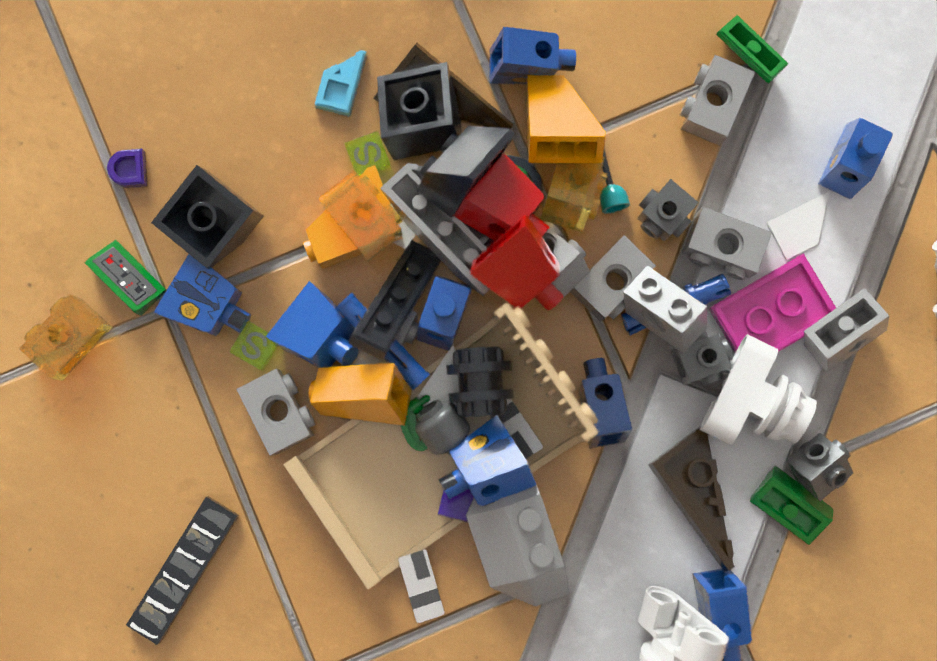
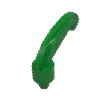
M425 395L420 399L415 397L409 402L405 425H401L407 443L413 449L421 452L428 448L422 440L420 441L419 436L416 434V414L424 408V404L430 401L429 395Z

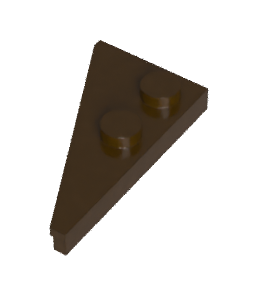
M699 426L648 464V466L723 571H730L735 567L733 564L734 552L732 541L728 540L723 517L726 516L721 485L717 481L718 469L716 459L712 460L708 439L709 434L701 431Z

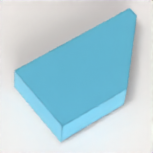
M360 50L353 57L339 65L335 64L324 70L314 104L315 108L350 117L367 57L366 51Z

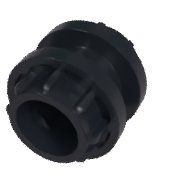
M500 347L464 348L454 351L453 364L446 365L447 375H457L459 393H448L449 403L456 402L457 414L460 417L501 415L507 411V399L514 398V389H503L502 371H511L512 361H504L503 350Z

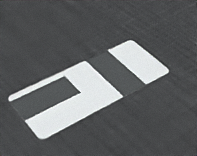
M507 399V411L505 414L498 415L524 458L527 459L541 450L543 445L513 401Z
M421 550L400 557L398 561L416 622L421 623L444 615V609L427 551Z

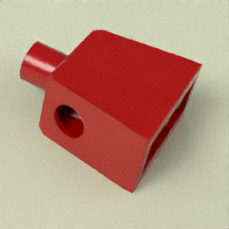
M505 154L497 160L468 193L454 215L458 220L493 240H497L525 214L530 218L542 237L550 228L549 225L534 214L544 199L543 193Z
M526 214L472 261L470 274L515 308L519 307L521 309L535 298L549 311L564 296L552 284L559 276L560 264Z

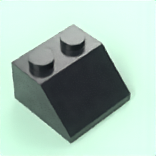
M447 62L377 77L381 139L393 160L438 152L453 133L457 136L462 133L460 112Z
M468 126L459 136L453 133L440 149L443 154L438 159L431 156L421 168L419 174L423 178L416 191L452 218L468 193L503 155L516 133L508 128Z
M196 165L151 223L204 267L211 269L246 240L264 215L211 172Z

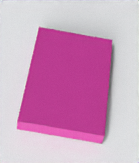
M803 253L708 309L735 353L747 334L778 349L779 352L802 339L807 328L836 309V306Z

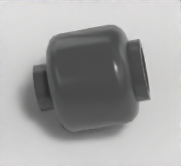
M437 399L426 405L416 416L418 420L415 426L416 434L429 451L435 455L448 453L451 456L450 450L459 445L470 432V424L467 419L460 417L457 414L456 405L449 403V401L441 402L440 399Z

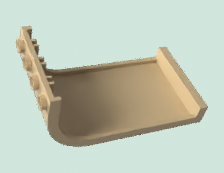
M507 303L495 311L493 318L454 349L456 351L457 349L498 346L503 350L504 361H512V370L502 371L503 389H514V398L511 400L543 445L541 450L525 459L531 473H533L580 442H586L599 433L594 427L598 423V419L586 403L580 406L571 393L576 388L566 373L561 371L557 374L549 361L553 359V355L541 339L535 342L526 330L531 324L519 307L512 310ZM446 354L425 368V371H428L430 375L418 387L412 390L410 401L418 397ZM490 415L465 417L470 424L468 435L492 419ZM351 419L299 456H295L283 464L367 589H370L380 582L383 577L400 566L398 561L400 557L425 549L463 522L438 515L444 491L438 479L457 470L452 456L448 453L435 455L429 449L422 452L413 449L407 443L401 425Z

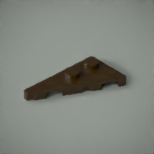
M416 43L393 73L435 65L441 62L419 43ZM450 70L461 120L483 125V127L508 129L513 127V123ZM378 92L373 97L377 102H379Z

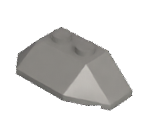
M407 163L380 190L406 225L454 275L484 296L490 289L470 274L472 261L495 240L458 220L455 216L449 217L416 191L423 178L419 174L423 166Z
M537 485L485 506H479L473 498L466 513V518L490 588L535 607L570 594L565 565Z

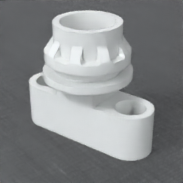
M747 334L730 363L733 368L728 378H725L722 383V390L717 401L711 402L704 416L700 430L732 445L738 437L748 415L755 418L752 426L754 434L760 435L765 430L764 436L772 441L785 439L795 444L808 428L814 415L817 401L806 396L800 385L794 382L788 385V377L780 375L772 385L765 382L776 359L778 349Z
M660 586L646 588L638 622L654 637L653 640L646 641L641 646L639 661H722L728 642V637L724 632L673 591Z

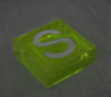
M378 131L344 143L357 178L368 167L373 165L376 166L377 171L391 167Z
M248 321L229 352L263 371L278 345L266 337L269 332Z

